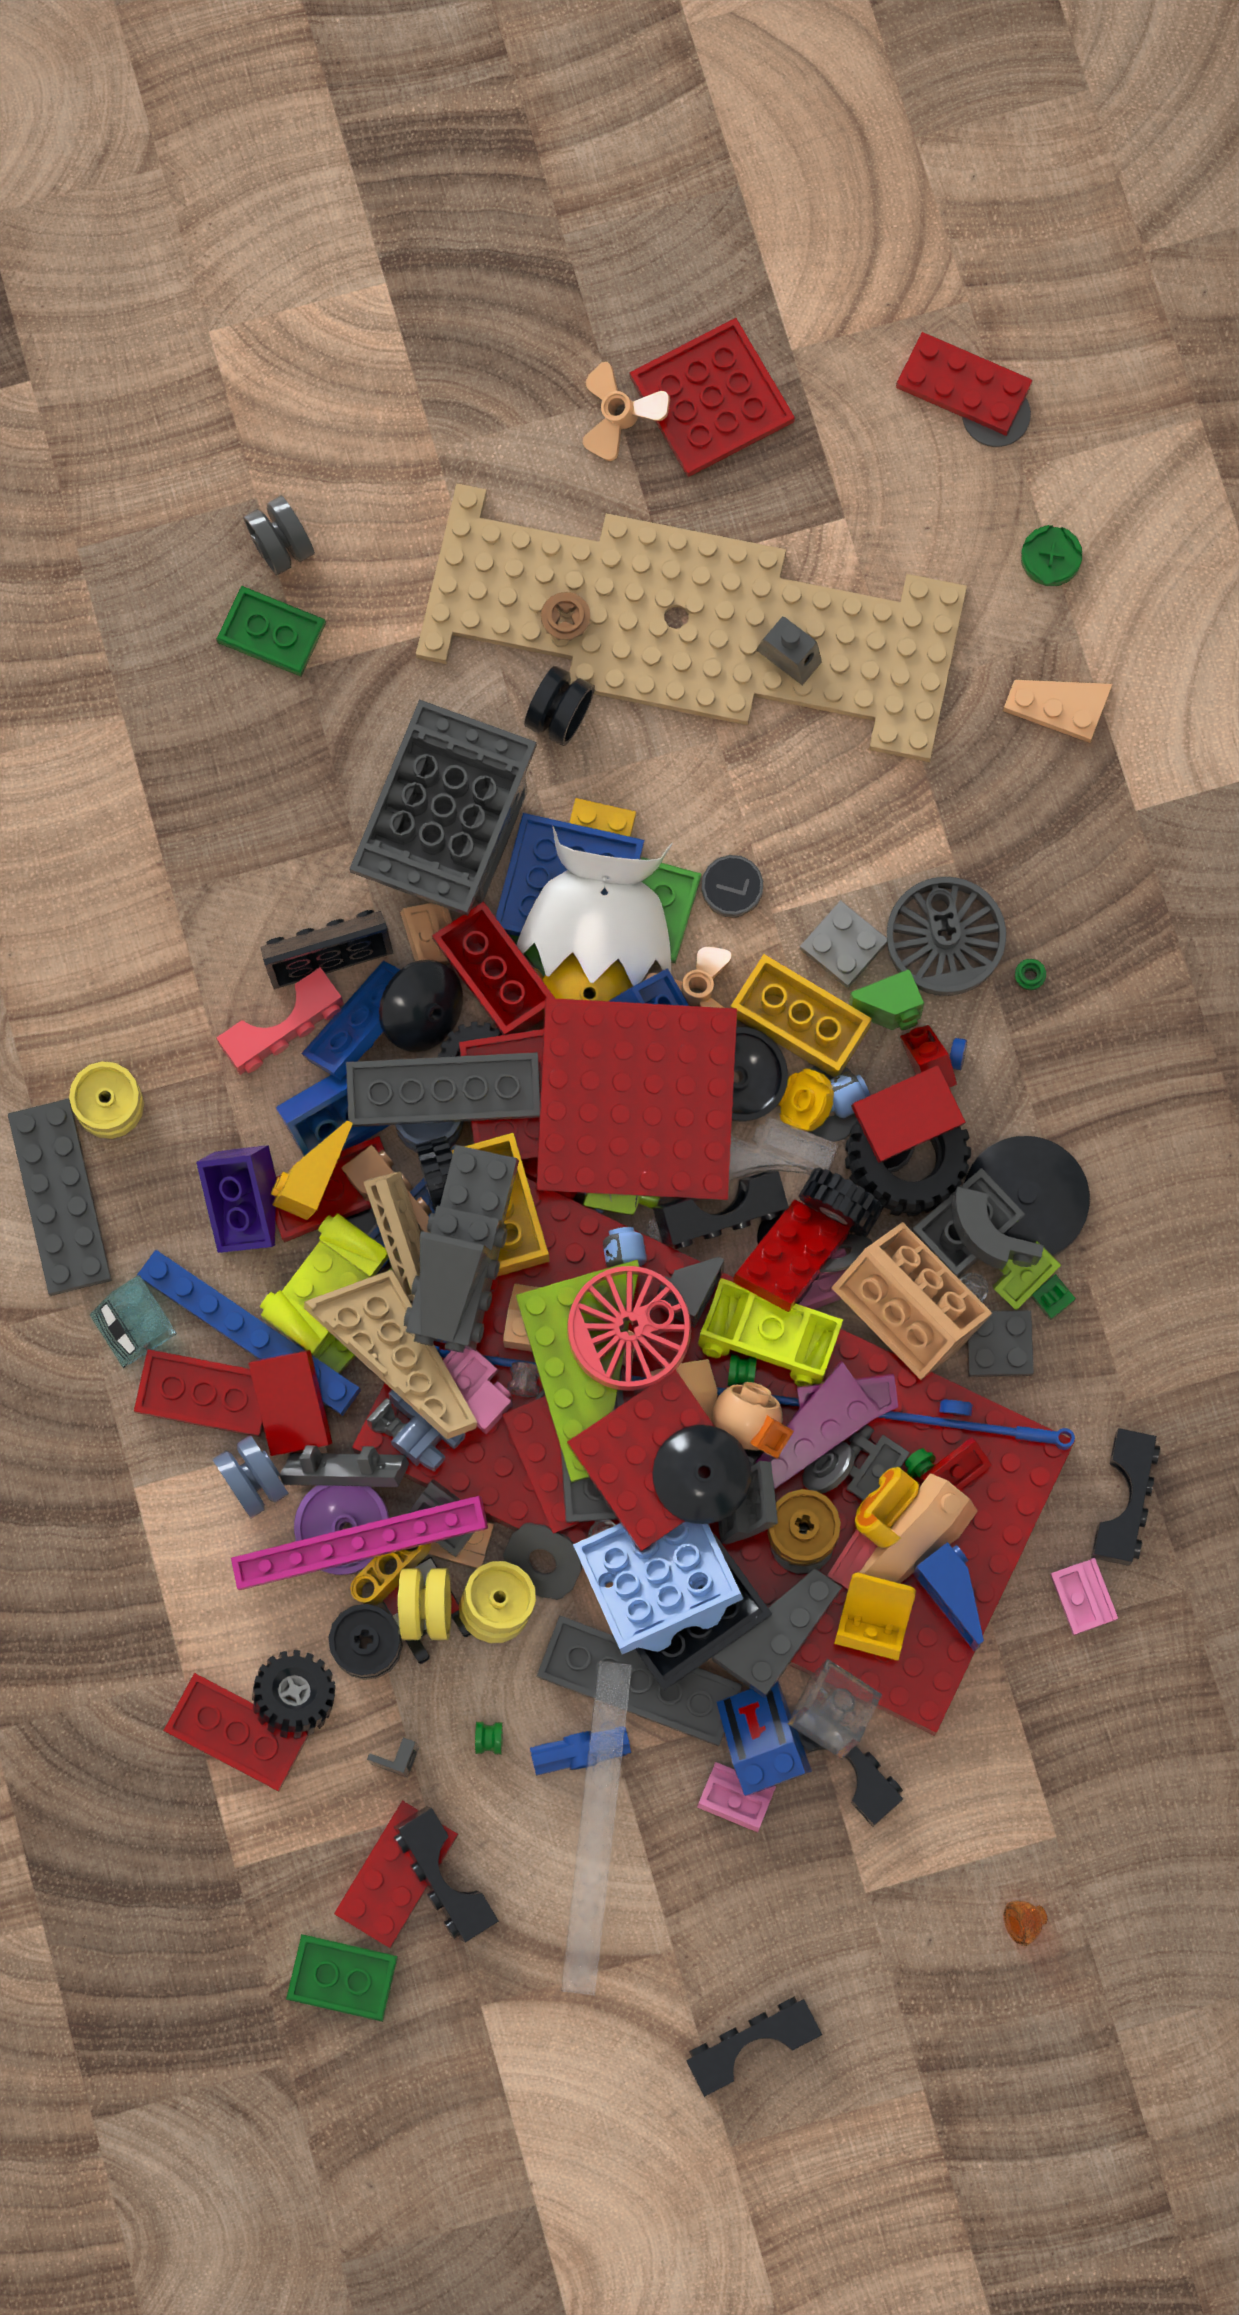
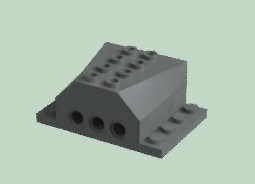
M419 699L350 866V873L468 916L474 900L482 903L486 897L528 793L526 771L537 747V742Z

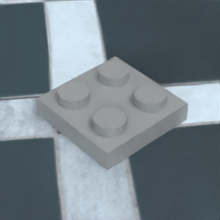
M840 900L801 944L800 950L848 989L885 947L887 938Z

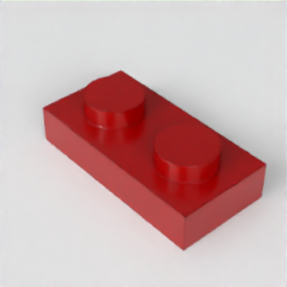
M969 1438L920 1477L924 1482L931 1473L948 1480L957 1489L961 1490L991 1467L992 1464L976 1440Z

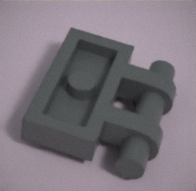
M868 1425L863 1426L857 1433H853L848 1440L850 1442L849 1446L854 1450L855 1459L860 1451L869 1454L860 1469L853 1465L852 1470L848 1474L853 1480L847 1487V1491L862 1501L880 1487L879 1478L888 1469L894 1467L901 1468L910 1452L882 1435L876 1445L868 1441L874 1432Z

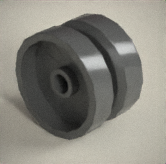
M282 495L267 503V512L270 520L258 509L243 517L255 547L275 575H279L291 568V559L286 548L300 562L315 554L306 531Z

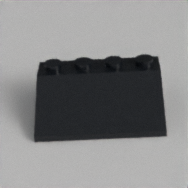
M374 910L363 911L357 914L356 918L344 921V919L333 920L327 923L325 928L314 930V928L303 929L297 932L295 937L284 939V937L273 938L267 941L265 946L260 947L273 989L297 983L319 967L327 974L394 954L382 912H374Z
M715 1534L716 1542L740 1590L743 1600L728 1606L718 1625L709 1629H702L698 1626L684 1628L673 1636L669 1647L659 1652L639 1647L634 1649L635 1653L664 1691L772 1615Z

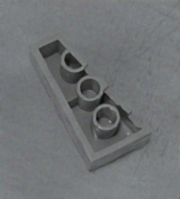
M814 1568L768 1608L772 1613L770 1617L713 1656L712 1661L766 1698L834 1602L842 1587Z

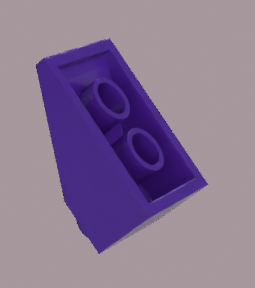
M269 1145L216 1151L197 1161L196 1164L217 1252L223 1253L275 1246L276 1206L272 1204L276 1196L271 1195V1191L276 1182V1174Z

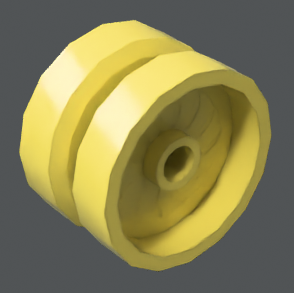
M102 1061L88 1065L77 1074L71 1084L69 1100L72 1111L85 1130L98 1138L113 1139L124 1136L136 1127L142 1117L144 1100L141 1089L131 1073L117 1063ZM111 1097L109 1102L102 1103L103 1100L108 1101V1098Z
M492 1561L478 1567L468 1579L459 1602L460 1619L466 1630L479 1640L488 1643H504L515 1638L527 1624L536 1602L535 1586L529 1575L517 1565L506 1561Z
M402 1568L398 1590V1618L402 1640H419L424 1632L425 1620L427 1633L431 1640L449 1639L451 1630V1583L448 1568H431L427 1574L426 1589L424 1588V1579L419 1568Z

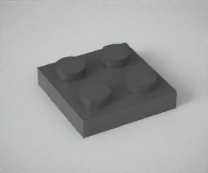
M1031 1310L991 1311L992 1315L967 1341L969 1377L1033 1376Z

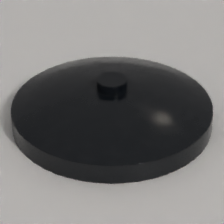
M1016 1136L991 1145L976 1158L967 1173L965 1182L982 1168L1025 1213V1216L1005 1234L1006 1236L1033 1243L1038 1241L1041 1245H1044V1248L1053 1257L1064 1251L1074 1242L1088 1216L1090 1192L1081 1166L1068 1151L1044 1138Z

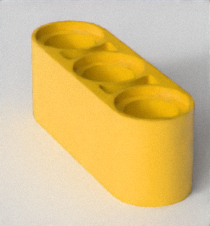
M431 1543L418 1546L414 1551L405 1549L374 1557L351 1582L350 1590L353 1598L363 1604L373 1606L381 1603L399 1585L402 1568H415L430 1552ZM390 1559H396L397 1569L392 1574L387 1575L384 1569L385 1564ZM368 1582H373L375 1588L373 1594L368 1598H364L362 1595L363 1586Z

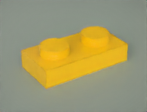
M575 798L569 823L631 837L636 811Z

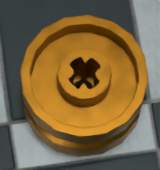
M800 1489L792 1491L776 1502L778 1524L767 1531L771 1548L779 1558L791 1565L810 1566L820 1563L831 1554L839 1538L841 1522L837 1508L828 1497L814 1490ZM807 1524L810 1531L807 1530L806 1534L799 1533V1525Z

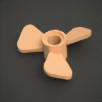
M608 362L600 363L588 375L586 387L591 393L602 400L601 411L605 418L583 437V445L588 451L606 461L615 460L619 454L621 429L632 427L638 417L653 421L665 419L669 411L670 396L664 391H659L633 402L625 393L618 391L613 367ZM625 405L623 413L615 416L617 407Z
M714 947L700 949L696 958V970L688 972L684 976L683 982L674 979L689 1006L724 1008L711 997L714 988L713 979L731 961V953L728 950ZM650 973V974L646 977V979H648V978H650V977H652V976H654V975H656V974H658V973ZM698 988L703 993H694L690 989Z

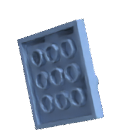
M685 1521L641 1552L621 1523L573 1544L622 1655L638 1647L659 1652L669 1647L673 1636L684 1628L698 1626L702 1629H709L718 1625L726 1608L743 1600L708 1524H694ZM607 1583H613L612 1587L606 1588Z

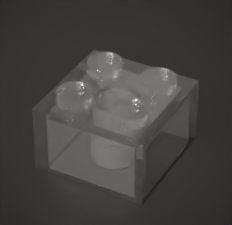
M827 1659L810 1676L787 1724L843 1759L860 1742L882 1694Z

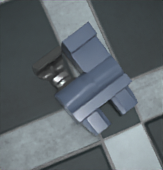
M393 1390L389 1393V1399L386 1398L367 1419V1424L372 1431L392 1436V1446L403 1455H406L413 1464L418 1466L421 1463L432 1471H436L445 1460V1456L435 1448L441 1439L455 1449L465 1438V1433L446 1439ZM391 1403L410 1419L408 1423L403 1424L400 1419L395 1418Z

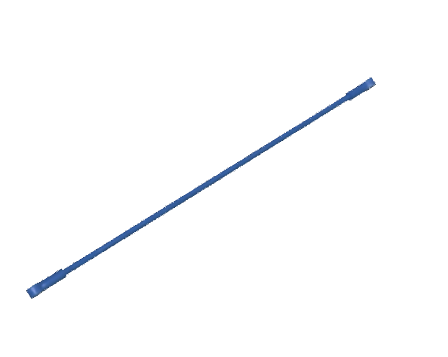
M435 1346L441 1358H445L451 1352L450 1350H442L440 1347ZM483 1355L493 1365L538 1371L535 1362ZM632 1376V1381L646 1379L645 1377ZM717 1387V1395L719 1396L726 1388ZM772 1395L780 1404L799 1407L798 1398ZM894 1411L878 1417L1015 1436V1439L1055 1444L1061 1450L1069 1449L1075 1440L1074 1433L1068 1428H1062L1058 1431L1022 1426L1011 1428ZM1061 1434L1068 1435L1070 1442L1067 1444L1061 1443L1059 1436Z

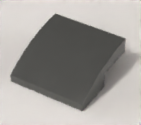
M759 1461L751 1466V1484L745 1500L733 1514L718 1521L720 1542L722 1544H729L749 1538L778 1524L771 1462Z

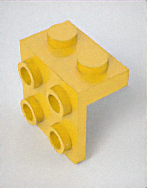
M862 1573L852 1574L834 1644L899 1660L916 1594L915 1588Z

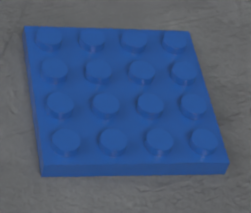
M523 813L498 905L496 919L507 934L520 936L525 921L543 887L548 881L567 871L557 854L553 826L561 845L573 850L603 856L640 860L644 840ZM604 887V889L601 891V894H602V895H607V894H608V892H607V890L605 889V887Z

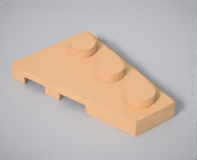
M1014 680L1003 711L1090 743L1113 684Z

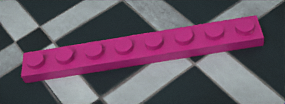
M476 1496L232 1557L231 1562L237 1589L244 1590L488 1529L482 1497Z

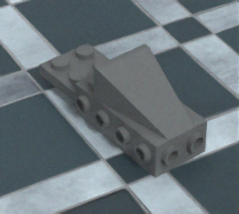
M455 1145L440 1206L437 1205L435 1213L430 1214L427 1224L428 1232L421 1231L420 1276H415L412 1295L415 1296L412 1308L408 1307L404 1316V1326H407L406 1332L414 1336V1342L433 1346L434 1341L445 1344V1349L464 1353L465 1348L476 1351L477 1343L481 1342L484 1333V1324H482L485 1311L489 1310L492 1300V1292H490L492 1281L497 1278L500 1261H498L500 1249L505 1246L507 1239V1229L504 1221L519 1164L517 1158Z

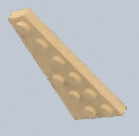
M392 1270L304 1302V1309L446 1439L476 1429L477 1420L435 1345L428 1346L414 1342V1336L406 1332L407 1326H404V1316L407 1308H412V1305Z

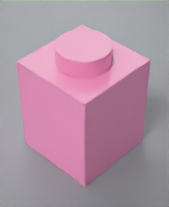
M486 1380L467 1401L477 1420V1427L485 1434L503 1417L502 1414L512 1407V1402L509 1399L511 1393L498 1381L493 1385L490 1381Z

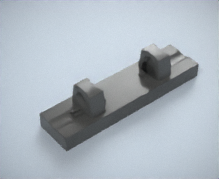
M306 1445L303 1453H290L286 1465L280 1473V1478L283 1485L399 1487L409 1462L406 1455L378 1454L374 1446H363L360 1454L321 1453L316 1445Z

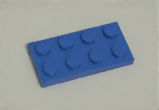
M383 960L344 1004L341 1011L330 1020L301 1054L312 1064L341 1080L347 1074L346 1062H357L383 1033L379 1020L381 997L389 981L400 969Z

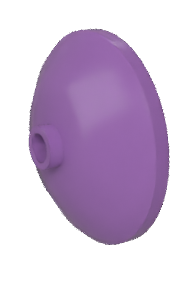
M317 1485L306 1494L297 1509L294 1520L295 1540L300 1541L343 1530V1526L346 1523L356 1527L388 1519L389 1513L381 1496L370 1486ZM373 1558L321 1571L334 1575H349L363 1570Z

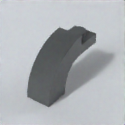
M961 1187L956 1188L952 1196L951 1207L954 1227L962 1243L975 1257L985 1264L1003 1270L1008 1259L1013 1260L1012 1262L1015 1265L1022 1267L1037 1265L1042 1257L1044 1245L1004 1235L994 1227L988 1216L987 1200L989 1194Z

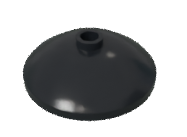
M434 960L415 961L399 970L387 984L380 1001L379 1020L386 1038L398 1048L409 1052L426 1051L444 1041L456 1026L463 1006V991L457 975L448 966Z
M736 1027L734 1072L739 1075L740 1079L738 1083L734 1082L732 1121L746 1122L765 1116L779 1104L787 1087L788 1070L783 1053L770 1037L753 1028Z
M694 1425L677 1431L662 1444L654 1460L652 1479L658 1499L672 1515L689 1523L710 1524L727 1518L741 1506L750 1488L751 1466L744 1448L731 1434L714 1426ZM704 1466L709 1469L710 1475L708 1478H701L699 1476L698 1469Z

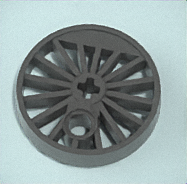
M956 877L931 878L908 889L893 907L887 925L888 951L896 970L899 973L906 971L908 966L930 953L916 975L912 974L919 990L939 996L963 994L985 982L998 966L1006 944L1005 921L997 903L978 885ZM931 891L925 901L921 894ZM962 891L970 896L957 913V893ZM914 899L928 920L905 905ZM975 899L985 906L960 923ZM935 901H943L947 904L948 908L943 912H938L932 908L931 904ZM900 913L922 928L897 924L895 921ZM989 913L995 921L993 924L968 928ZM942 931H947L948 936H951V940L946 941L945 937L941 936ZM893 932L921 938L894 943ZM998 932V942L971 938L973 936ZM924 946L903 961L900 960L896 952ZM970 947L996 951L997 953L993 961ZM939 954L936 975L922 978ZM963 954L982 966L972 968ZM945 956H947L950 972L942 974ZM954 956L964 970L957 971Z

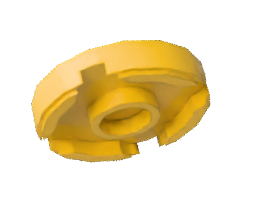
M802 1069L804 1071L800 1073L795 1072L788 1077L785 1093L778 1104L781 1106V1113H779L781 1121L787 1127L802 1133L813 1131L821 1126L829 1116L833 1106L834 1091L831 1081L824 1074L811 1069Z

